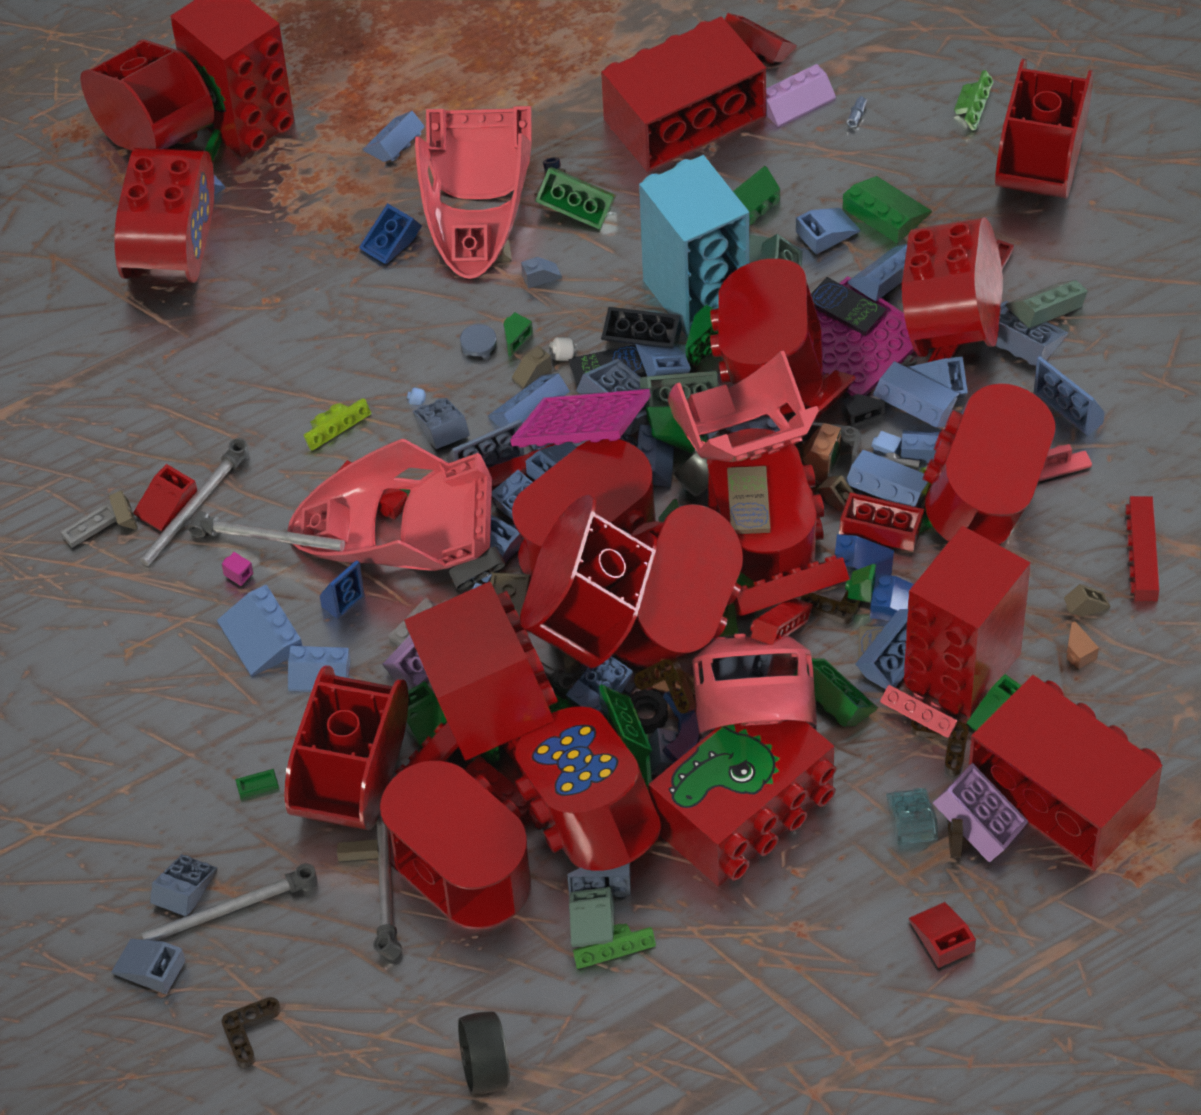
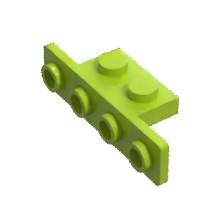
M361 398L350 406L337 403L332 405L325 413L316 415L315 419L310 421L313 429L303 435L309 449L313 451L371 415L366 400Z

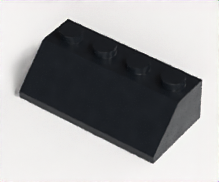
M608 307L601 340L673 349L679 342L682 329L680 315Z

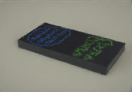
M826 277L811 293L815 309L864 336L887 313L886 308L829 277Z
M636 345L568 359L576 388L584 373L616 359L622 361L638 376H646L647 374Z

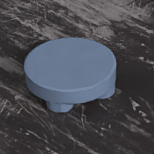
M483 324L471 325L464 329L460 335V345L465 355L489 357L497 343L494 330Z

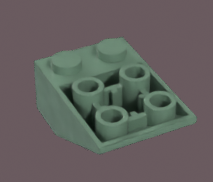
M611 887L570 892L569 910L572 947H585L587 945L613 942L615 906Z

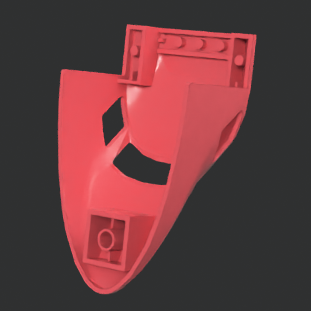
M515 106L513 109L450 111L426 109V141L420 137H415L417 173L422 204L434 244L445 263L463 278L474 279L483 275L497 260L512 230L526 171L530 162L532 145L531 106ZM428 166L434 178L432 187L428 176ZM441 190L453 197L462 199H493L505 196L514 190L510 201L499 207L484 210L452 208L440 200Z
M780 351L756 372L730 388H727L725 384L692 394L686 400L681 383L678 382L674 385L668 396V403L674 419L680 425L698 455L703 459L727 462L742 461L749 457L751 460L760 458L763 453L773 454L780 451V448L803 441L802 438L808 433L819 411L817 406L805 410L784 351ZM787 403L796 414L789 422L780 412V408ZM764 415H769L780 429V431L734 447H731L727 434L709 439L706 443L700 439L701 435L733 427Z
M400 439L350 463L316 487L292 515L287 532L345 541L343 551L293 544L299 550L322 559L354 563L357 560L365 564L428 571L447 569L477 559L490 548L492 477L479 453L448 463L408 440ZM408 468L433 470L421 480L395 478ZM387 488L409 489L410 494L405 502L402 514L401 540L376 546L375 519L378 503L383 491Z
M735 634L733 638L717 637L710 641L692 660L699 735L718 727L741 723V726L779 724L784 720L810 723L813 725V728L817 727L811 651L790 636H786L774 645L746 637V634ZM789 654L790 661H798L797 676L715 681L711 667L713 659L752 655ZM703 667L704 681L700 684L699 670Z

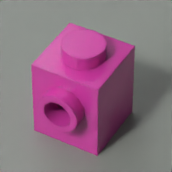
M236 552L226 557L222 563L224 576L240 586L254 574L252 563Z

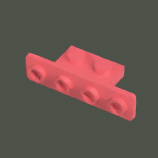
M1070 444L1059 445L1049 449L1039 481L1092 467L1091 460L1086 451L1072 454Z
M891 685L887 686L880 700L882 704L947 738L951 736L957 720L941 711L942 707L934 702L930 704L924 702V697L917 693L910 695Z

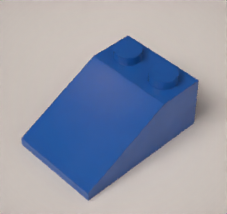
M387 203L359 246V249L387 264L414 240L422 225L414 218Z
M837 534L835 555L836 558L843 557L850 579L853 571L871 564L876 565L877 574L892 576L894 550L858 536Z
M356 560L320 594L321 607L336 619H339L365 596L359 561Z
M876 573L870 618L890 621L898 609H908L909 590L914 584L897 576Z

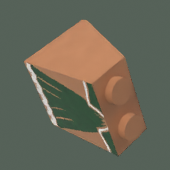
M823 423L804 444L803 461L806 465H812L815 480L824 482L828 477L832 476L841 453V428Z

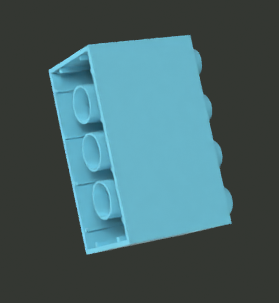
M704 155L693 160H682L673 169L659 175L651 174L642 183H639L643 281L668 314L680 315L681 331L686 338L689 336L694 316L706 304L713 309L719 308V289L725 279L738 268L749 264V211Z

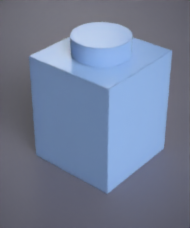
M881 431L879 436L874 437L872 441L873 454L884 456L887 453H895L899 455L902 447V438Z

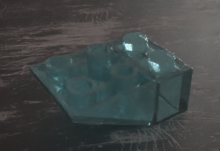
M926 788L886 793L898 845L938 840L937 817Z

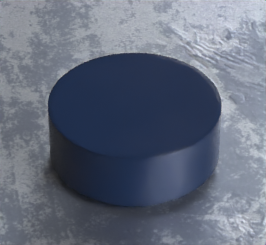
M557 157L547 158L543 161L544 170H548L551 167L558 169L561 166L560 159Z

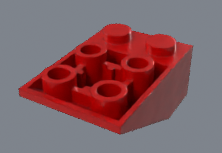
M166 464L152 479L133 515L162 532L197 492L195 480Z
M946 902L909 917L910 923L938 968L975 952L976 938L967 924Z

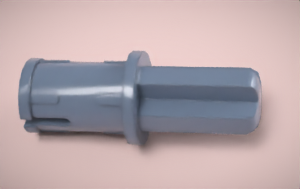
M863 96L857 98L854 106L850 109L851 113L846 121L850 127H856L860 117L864 114L863 110L867 99Z

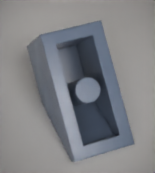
M540 257L521 262L522 277L528 289L562 279V275L554 262Z

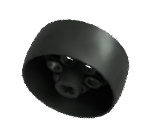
M723 429L718 431L712 438H716L725 434L728 435L731 432L727 429ZM696 450L674 473L677 480L693 496H699L708 488L707 459L701 458Z
M494 1011L477 1012L460 1017L458 1020L459 1045L469 1091L471 1094H484L506 1089L510 1082L509 1059L499 1016Z

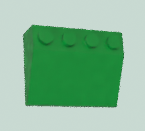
M878 176L854 184L843 194L842 209L897 244L909 234L911 229L916 228L932 213V210Z

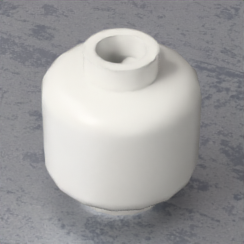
M556 337L553 342H550L549 353L555 361H568V359L573 358L577 354V344H574L570 337Z

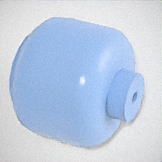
M414 387L411 392L408 391L407 399H409L410 404L422 405L424 403L426 393L423 389Z

